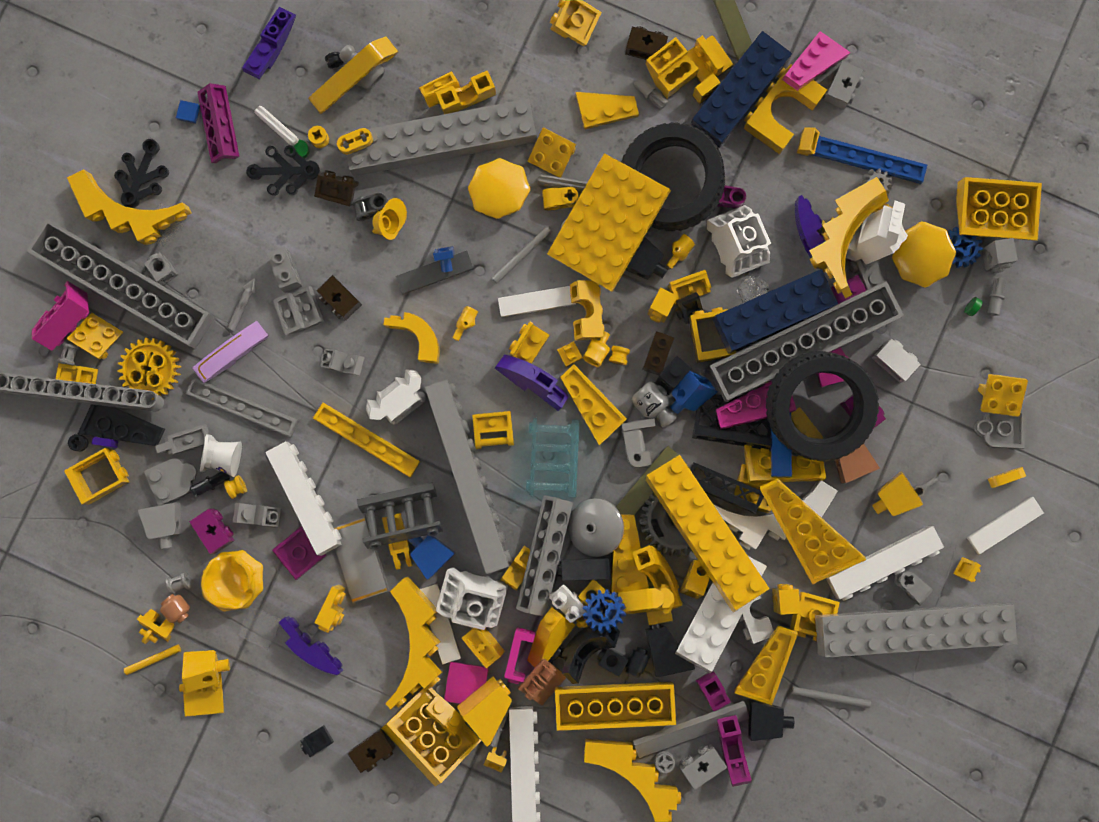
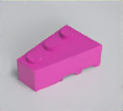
M69 281L64 285L66 290L62 296L59 297L57 295L54 301L56 304L49 311L46 310L32 329V339L51 351L56 346H60L64 342L65 336L68 333H72L76 329L77 323L81 319L84 320L89 314L87 292Z

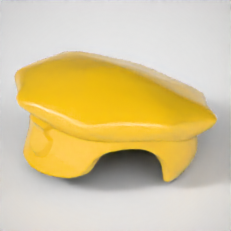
M498 158L476 168L468 186V191L475 211L499 219L522 208L530 192V186L522 166Z
M923 221L905 230L908 235L907 239L892 254V260L901 279L926 288L948 276L956 250L947 230Z
M244 550L219 553L203 570L201 578L203 597L223 612L249 608L263 591V565Z

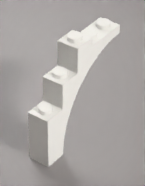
M822 480L817 481L809 493L801 500L822 518L838 490ZM714 505L725 523L728 524L729 529L735 533L740 531L736 539L740 540L739 544L747 550H750V548L756 549L767 531L769 532L768 535L777 541L779 538L781 540L786 539V535L774 514L757 517L743 516L728 512Z

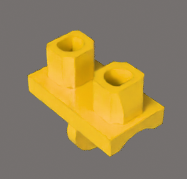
M152 609L145 613L144 616L140 615L137 618L139 624L148 629L146 631L142 628L139 631L144 636L142 643L147 644L149 641L156 643L158 638L154 634L169 642L172 638L170 634L175 627L174 623H170L165 619L160 627L154 623L160 615Z

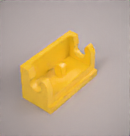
M706 270L671 281L668 284L670 292L678 296L676 301L695 292L699 296L711 292V284Z
M486 627L485 630L472 628L461 638L486 669L505 652Z

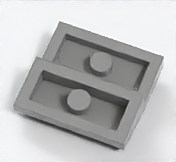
M307 286L294 293H287L273 300L285 335H290L324 322L311 286Z

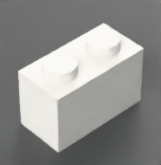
M893 339L886 341L872 357L876 363L899 383L905 382L921 365L914 354L907 353L903 349V345Z

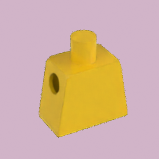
M901 471L878 490L881 500L872 504L878 515L888 509L892 516H896L922 506L923 502Z
M698 559L690 563L679 591L695 599L704 596L710 579Z
M214 650L184 652L182 681L186 693L216 685L219 682V672L230 671L229 659L218 660Z

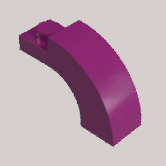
M737 716L717 719L722 753L732 787L752 783Z

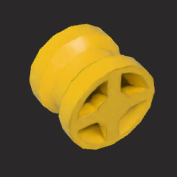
M321 126L310 128L308 138L313 146L316 148L326 147L329 143V135L326 130Z
M612 346V356L609 357V362L627 365L628 361L626 358L630 354V350L620 346Z
M240 475L235 476L231 481L227 480L224 482L225 489L232 499L236 498L240 493L244 494L247 492L246 485Z

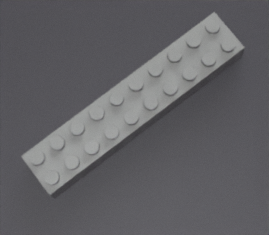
M528 98L370 128L368 130L373 136V143L367 148L348 154L347 158L352 175L359 176L536 142L537 138L530 100ZM362 134L361 139L363 140V142L367 141L366 137L368 136ZM344 141V142H345V147H346V149L349 148L348 145H349L350 143H348L347 141Z
M47 218L26 250L194 349L197 348L215 316Z
M886 281L710 365L708 369L724 401L727 402L773 380L776 373H779V370L786 363H789L790 360L797 356L815 351L832 352L899 320L904 314Z
M445 380L427 386L425 389L485 572L489 574L509 567L512 557L510 551H505L503 545L506 539L503 531L499 532L497 525L500 524L497 513L492 511L491 506H494L491 494L487 495L485 490L488 487L486 478L481 476L479 472L482 469L478 457H474L473 454L476 448L473 440L468 438L467 433H470L467 422L462 420L461 415H464L461 403L456 402L455 397L458 394L455 385Z
M998 603L815 615L818 655L822 657L1018 645L1013 604Z

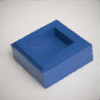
M180 100L176 119L196 124L200 105Z

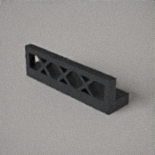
M693 462L690 469L691 472L694 474L695 469L698 468L704 471L706 476L705 479H697L705 493L757 514L764 498L760 490ZM719 477L722 479L724 486L714 487L711 485L710 479ZM734 484L738 485L742 493L735 496L729 493L727 487ZM754 492L760 496L757 503L754 504L747 501L745 495Z

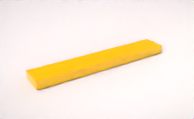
M325 403L321 404L313 417L314 420L410 478L421 462Z

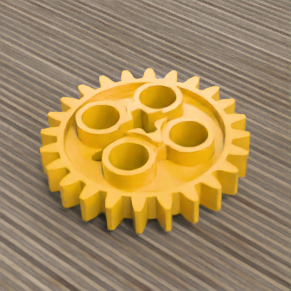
M145 338L144 342L138 339L137 345L130 343L132 349L125 348L124 350L127 355H120L124 361L118 362L122 369L117 370V372L123 373L119 380H125L122 386L153 391L159 396H162L161 393L168 395L167 388L173 390L172 382L178 383L175 376L181 375L176 372V369L181 368L180 365H176V362L180 359L173 357L176 351H170L171 345H165V342L161 340L158 342V339L152 338V340ZM141 354H144L145 356L143 362H140ZM162 357L163 363L159 366L158 359ZM138 372H140L141 378L139 381L136 380V375ZM158 375L159 382L155 384L154 378Z

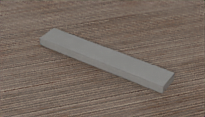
M192 377L185 393L188 396L288 437H292L299 421L207 382L203 384L200 379Z
M744 701L641 737L634 740L633 743L638 757L641 758L718 730L717 719L736 715L738 722L749 719L748 711Z

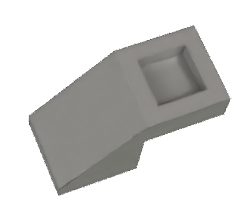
M325 349L321 357L320 367L360 376L365 357L333 349Z
M235 503L233 522L279 527L281 508Z

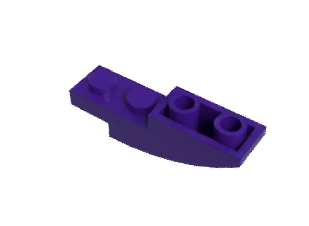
M278 7L260 34V42L243 65V72L261 79L266 69H271L289 36L296 14Z
M801 195L795 201V220L801 242L809 257L812 258L809 250L825 242L823 235L818 233L823 227L822 220L819 215L814 214L809 200L804 199Z
M504 354L495 366L497 371L524 392L529 388L557 411L563 407L570 396L555 385L558 381L556 378L527 361Z
M287 616L278 622L291 637L285 644L298 657L311 666L330 674L338 675L343 671L341 668L343 666L338 658L331 656L329 647L320 641L312 645V639L306 632L302 633L298 628L300 625L295 618Z

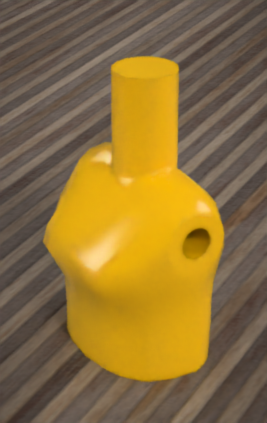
M682 234L677 241L673 242V256L667 262V267L672 269L678 261H684L695 246L690 237Z
M469 306L464 307L456 323L457 329L452 337L454 340L459 341L464 330L475 326L477 310Z
M604 331V337L599 340L592 339L583 356V359L592 366L600 367L610 351V347L606 345L610 334Z

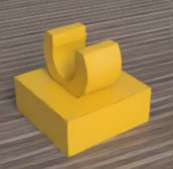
M574 341L557 349L565 367L583 359Z
M962 557L953 574L969 582H975V576L978 572L980 573L981 565Z
M493 747L486 757L484 766L502 773L507 761L505 759L507 752L504 750L503 754L498 756L495 753L497 747Z

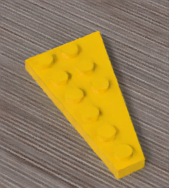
M778 478L760 487L763 496L812 584L866 560L862 553Z

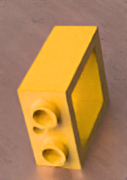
M722 307L711 309V312L704 313L703 310L695 311L688 318L696 363L723 359L736 353L734 351L728 354L726 348L702 352L696 321L714 318L715 315L728 309L723 310Z
M104 448L64 470L82 505H90L129 483L127 478L129 476L128 472L124 467H121L118 461L120 460L119 455L115 450ZM107 457L118 481L92 495L81 471Z

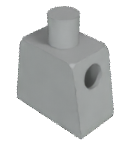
M170 503L138 510L147 538L159 539L160 549L171 548L170 536L181 533V504Z

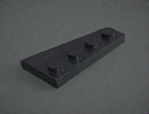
M91 404L78 434L156 446L159 444L165 429L115 407Z

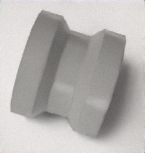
M662 750L655 755L654 763L659 772L669 773L674 769L675 760L670 752Z

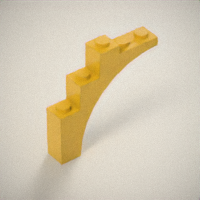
M84 169L67 177L85 218L97 222L106 217L110 228L117 233H125L132 228L137 241L144 245L153 244L157 241L156 239L162 237L159 229H167L170 227V224L176 221H183L188 215L192 214L189 206L183 202L157 210H139L125 207L109 198L98 186L92 174Z
M877 177L835 200L837 204L835 211L838 217L822 225L825 231L822 234L825 242L809 250L812 258L809 260L814 269H822L824 273L826 272L829 279L834 278L833 286L838 294L842 292L845 299L852 295L845 273L846 254L849 244L863 221L877 208L889 201L886 190Z
M410 577L403 578L390 591L399 603L405 616L410 640L409 660L403 680L396 692L385 703L390 710L395 706L398 708L407 701L405 697L409 693L413 695L421 686L425 689L430 685L432 688L440 681L438 676L443 673L428 657V655L432 656L439 649L437 645L441 642L428 628L437 619L435 615L438 612L434 604Z
M585 739V763L606 767L626 778L639 790L648 803L654 817V822H672V812L669 810H677V804L681 803V792H678L675 785L654 784L658 782L659 771L655 770L654 764L632 762V760H636V749L633 748L632 742Z

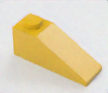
M553 607L549 609L540 621L527 659L534 668L543 658L549 661L575 627L573 622L570 623L565 618V615Z

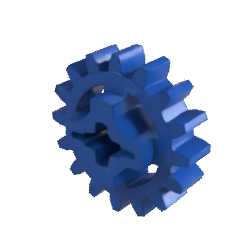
M957 226L952 231H947L950 239H952L954 248L958 245L966 246L965 248H955L956 257L952 265L956 263V268L962 265L965 268L969 266V263H975V259L981 256L978 252L983 250V247L978 245L982 240H977V236L960 235Z
M608 589L605 590L604 594L598 590V595L596 596L591 593L592 599L585 600L588 606H583V610L586 611L583 617L587 619V625H592L593 631L598 628L600 633H603L604 629L611 633V627L617 630L616 624H623L621 617L626 616V613L622 611L626 608L625 604L622 603V598L617 597L616 592L610 595ZM603 605H604L605 608H606V610H605V617H604V615L602 614V613H603V609H604ZM594 619H596V620H599V619H600L603 623H599V622L595 621Z

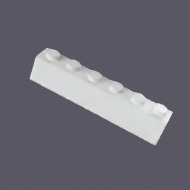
M285 441L265 452L316 554L322 556L342 545L340 542L342 537L339 531L334 529L331 524L333 522L331 515L328 511L325 512L323 508V499L320 495H316L314 488H316L315 483L311 478L308 479L305 473L307 468L304 462L299 461L297 457L299 452L296 446Z
M927 526L866 556L865 561L826 578V581L835 598L844 601L853 597L852 593L858 590L863 592L871 588L870 584L874 582L881 583L887 580V576L892 573L896 575L905 571L904 567L910 564L915 566L921 563L922 558L926 556L933 557L939 554V550L944 548L934 526Z
M533 706L510 707L512 822H541L540 812H536V804H540V792H536V784H539V772H535V764H539L538 751L535 752L534 744H538V731L534 732V724H537V711L533 712Z

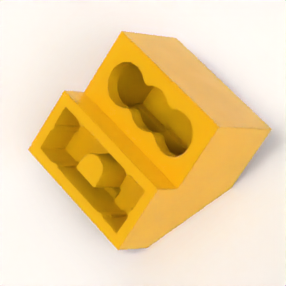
M677 37L650 56L645 63L656 87L666 99L694 79L699 70L687 55L688 51Z

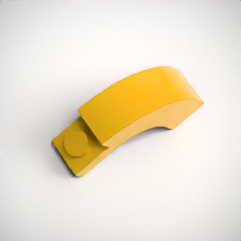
M404 312V319L396 315H390V318L384 317L383 325L386 328L407 330L417 336L419 341V362L439 364V342L427 322L407 312Z
M649 545L632 552L638 571L645 573L649 577L654 588L660 590L661 584H667L674 593L675 603L672 610L683 606L677 590L679 585L676 577L660 551Z

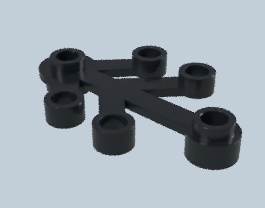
M146 139L143 142L142 148L145 154L138 171L132 154L124 153L121 157L133 180L130 188L126 181L128 179L126 172L117 170L114 174L115 179L119 181L122 188L121 203L125 207L135 208L139 205L140 199L151 194L159 195L162 192V187L156 182L151 183L148 188L139 191L142 184L158 177L166 178L169 175L168 168L163 165L158 166L156 170L146 173L153 155H156L160 150L159 144L154 139ZM151 146H155L153 151H150ZM130 156V161L126 162V158ZM162 169H165L164 174H160ZM123 173V178L119 179V175ZM158 186V190L154 192L153 188ZM130 197H134L132 202H129Z
M292 145L286 146L284 153L288 157L293 158L300 166L293 167L278 153L274 146H268L265 150L266 155L273 158L282 167L261 168L256 164H251L246 170L247 176L252 180H259L265 175H281L274 184L267 186V192L272 196L278 195L279 190L293 175L301 174L294 183L287 184L286 192L290 195H296L298 189L307 179L313 180L320 173L319 165L314 161L303 159ZM290 148L293 149V153L291 155L288 154V149ZM274 149L275 153L269 155V150ZM308 167H313L311 173L307 172ZM256 168V174L252 175L251 170ZM291 186L295 187L294 192H289ZM271 187H276L274 193L270 192Z

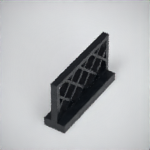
M715 394L710 400L714 405L707 410L703 405L696 410L692 433L693 439L737 446L749 445L756 449H769L771 447L770 423L768 422L767 424L765 421L767 418L760 420L754 426L751 423H746L750 428L746 432H740L736 426L720 430V426L716 423L718 419L714 420L709 411L714 407H721L719 404L724 401L722 395ZM735 397V398L729 400V402H731V401L737 399L738 397ZM705 414L712 422L708 426L699 425L700 417ZM763 423L767 429V434L760 435L755 428Z

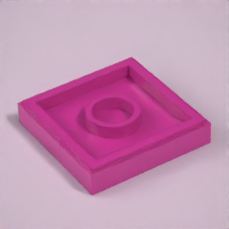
M451 661L444 700L459 704L486 683L489 667L486 669L484 666Z

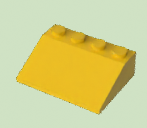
M964 177L957 183L956 204L959 234L1037 241L1042 183Z
M429 685L425 689L422 688L381 729L434 786H437L447 778L481 740L465 723L456 735L452 736L424 711L437 695L436 691Z

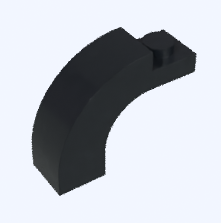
M592 625L578 632L570 640L561 657L566 661L562 674L572 684H579L585 663L590 656L599 650L616 647L620 634L619 629L616 630L614 627H611V633H608L606 629H604L603 633H600L598 628L593 631Z

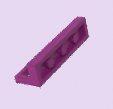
M209 83L197 93L211 163H217L224 158L236 159L240 156L226 86Z

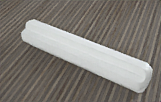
M258 106L255 109V114L292 146L298 143L299 139L264 107Z

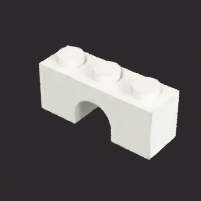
M758 596L746 605L739 619V622L743 621L745 629H742L745 639L750 640L753 644L770 638L774 632L769 617L754 618L750 613L751 604L761 599V596Z

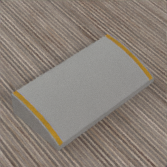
M367 517L334 527L342 537L340 539L342 545L335 549L352 603L390 591L377 549H367L363 543V538L370 537Z

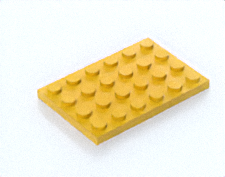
M604 153L547 255L613 292L671 190Z

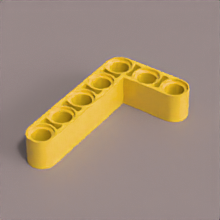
M387 36L372 41L308 99L318 112L322 114L376 66L393 58L398 53V50Z

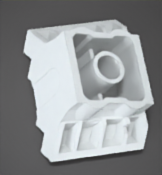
M894 201L893 208L884 205L883 209L870 214L856 230L849 244L846 258L853 261L862 259L867 265L893 254L899 249L901 243L908 236L902 225L905 204Z
M743 205L707 220V230L712 233V242L718 250L720 262L726 265L725 274L733 278L770 263V251L767 246L771 242L759 214H753L751 208Z
M406 369L404 378L395 377V381L381 392L377 391L376 400L367 399L366 411L369 419L381 420L386 417L390 423L395 425L422 405L424 401L417 393L421 385V377L418 372Z
M455 568L447 569L436 611L444 617L451 618L453 623L485 630V627H495L499 621L508 585L502 580L494 581L488 576L482 577L467 571L459 572Z

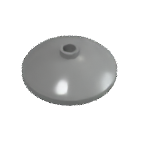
M596 498L581 502L573 510L569 519L568 530L572 543L580 552L591 557H601L610 554L619 546L624 534V523L619 510L612 503ZM590 525L593 526L592 532L589 530Z

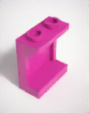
M520 627L516 628L504 678H508V682L514 684L524 682L525 673L515 671L521 641L533 643L536 631Z

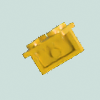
M703 35L696 39L695 46L688 50L687 53L699 68L696 77L700 83L713 73L717 77L733 66L732 61L713 35L707 39Z
M989 374L986 384H979L978 392L983 395L980 410L987 413L1020 416L1028 380L1025 378Z

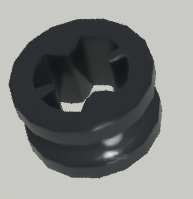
M332 52L325 56L328 68H337L344 63L339 57L340 52Z
M74 434L69 438L68 446L73 451L82 452L88 447V439L84 435ZM75 440L82 442V445L77 448V445L74 444Z

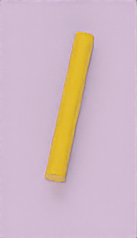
M177 644L124 668V673L129 675L181 652V647Z

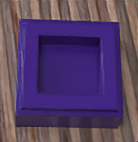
M99 437L92 439V444L118 448L117 440Z

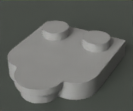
M1021 410L1018 417L986 412L984 418L979 419L974 424L975 433L979 437H983L984 442L989 447L1025 448L1026 410Z
M172 458L145 470L144 473L157 504L160 506L189 494L193 485L192 481L197 475V470L190 463H184L180 459Z

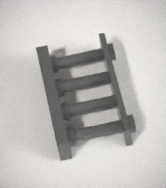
M433 482L357 499L358 508L367 515L370 537L363 538V543L367 549H378L382 545L426 535L435 536L439 532H443L440 521L435 522L431 499L432 497H437ZM422 500L427 524L416 526L412 503ZM403 504L408 528L397 531L393 508ZM385 509L389 533L377 535L374 512Z

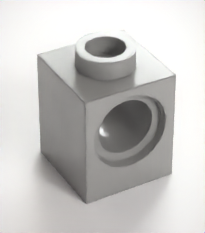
M161 253L151 255L148 261L144 263L156 282L161 285L166 284L178 275L167 257ZM163 264V269L158 272L157 267Z

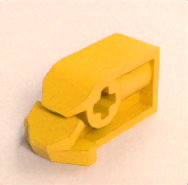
M661 584L660 590L649 588L618 593V597L622 598V603L626 606L622 610L626 614L664 610V614H671L675 603L674 593L667 584Z

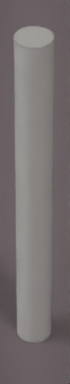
M546 226L499 270L492 279L498 283L547 237L551 230Z
M792 687L793 695L865 708L871 707L870 700Z

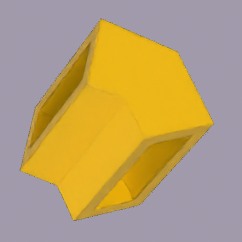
M804 127L797 149L798 154L805 156L815 154L820 134L815 127Z

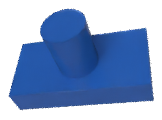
M453 246L438 248L433 252L434 261L440 260L442 272L453 271L451 258H454L455 254Z

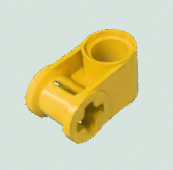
M573 187L547 188L542 190L544 210L548 211L572 208L579 198L578 191ZM568 194H572L571 201L568 200Z

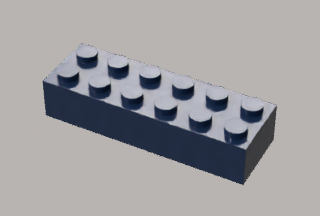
M762 31L693 117L690 125L705 132V135H708L714 141V144L720 148L788 63L792 53Z
M820 269L717 314L712 320L728 354L834 307L838 305V302L823 270Z

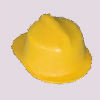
M398 198L390 199L383 209L373 216L372 232L388 240L395 239L407 217L404 202Z

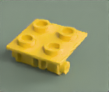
M543 127L527 162L561 178L571 155L576 150V144Z
M91 313L67 337V340L98 359H106L108 356L106 351L123 334V331Z
M219 673V682L216 685L186 693L184 684L179 685V691L183 692L185 717L224 713L221 673Z

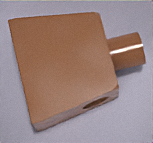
M864 444L860 448L855 449L853 453L835 460L841 483L850 482L880 469Z

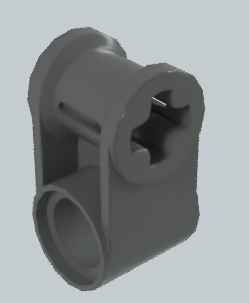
M375 193L352 200L351 203L355 206L357 213L356 220L364 221L370 219L383 209L388 199L382 193ZM379 200H384V204L381 207H376V203Z

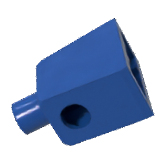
M689 371L673 389L672 395L676 401L670 408L676 414H679L684 408L695 411L718 391L708 378Z
M427 536L425 539L422 537L408 539L415 547L410 556L427 580L456 554L434 536Z

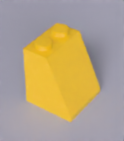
M494 676L457 706L463 719L486 747L491 744L512 702L509 697L510 690L501 679L497 681Z

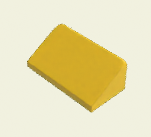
M451 71L419 87V90L430 108L439 104L436 92L452 85L454 88L461 87Z

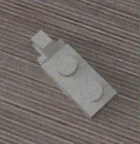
M203 424L168 435L167 438H164L165 443L155 446L157 453L168 452L169 455L204 446L205 436L209 434L207 425Z

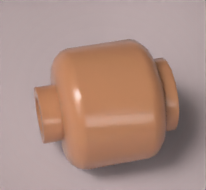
M172 594L161 603L160 612L170 623L178 621L180 624L189 616L187 612L190 610V606L181 595L174 596Z

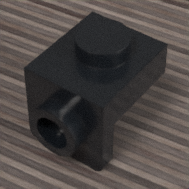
M697 292L676 301V315L686 325L690 323L688 317L693 315V312L703 310Z
M325 725L302 738L300 746L305 755L308 754L309 757H312L334 741Z

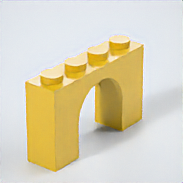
M792 64L787 69L783 68L777 76L779 80L776 84L771 83L766 90L767 96L759 99L755 105L757 107L755 112L752 113L750 111L744 120L746 124L743 129L779 155L794 134L774 119L771 112L772 102L780 97H792L813 111L827 91V89L814 80L798 91L784 82L782 79L792 67Z

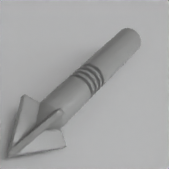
M255 279L243 286L245 291L240 299V304H238L239 306H237L238 308H236L227 327L233 331L236 329L251 294L256 293Z

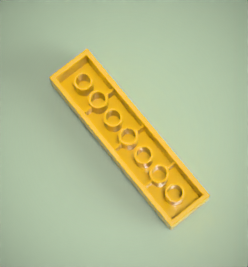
M680 455L646 476V482L733 613L770 589Z

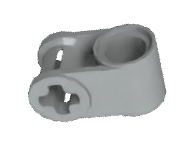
M905 570L894 575L895 584L920 606L933 592V589L912 572Z

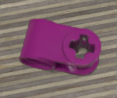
M725 185L722 198L719 200L717 207L736 209L743 206L746 200V192L742 188ZM738 195L742 198V201L736 202L732 197Z

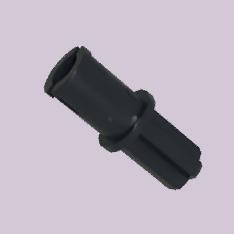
M220 472L212 477L207 476L201 482L192 485L191 491L194 496L198 497L209 490H215L216 486L229 480L230 476L224 472Z

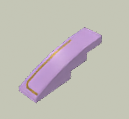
M255 321L208 354L192 369L204 384L234 365L236 360L252 351L253 347L268 338V334Z

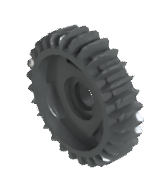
M651 494L650 499L652 502L646 500L645 504L648 508L642 507L641 509L646 514L640 515V518L645 519V521L640 523V526H645L641 533L648 534L644 539H651L652 541L649 545L656 544L657 550L662 548L663 555L667 551H669L670 557L674 555V552H676L677 557H680L681 551L688 555V549L691 550L677 527H673L670 524V517L658 498ZM655 518L663 534L661 538L657 537L651 520Z

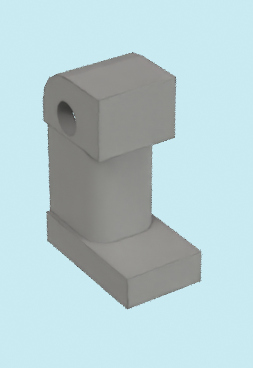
M654 418L621 425L627 461L634 468L652 465L650 452L645 449L642 429L655 427ZM634 455H639L640 461H635Z

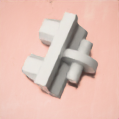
M564 584L549 596L552 604L566 615L565 618L570 623L586 613L583 610L584 605L576 598L577 594L571 592Z

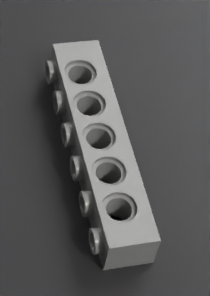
M544 495L516 610L528 614L546 615L573 502Z

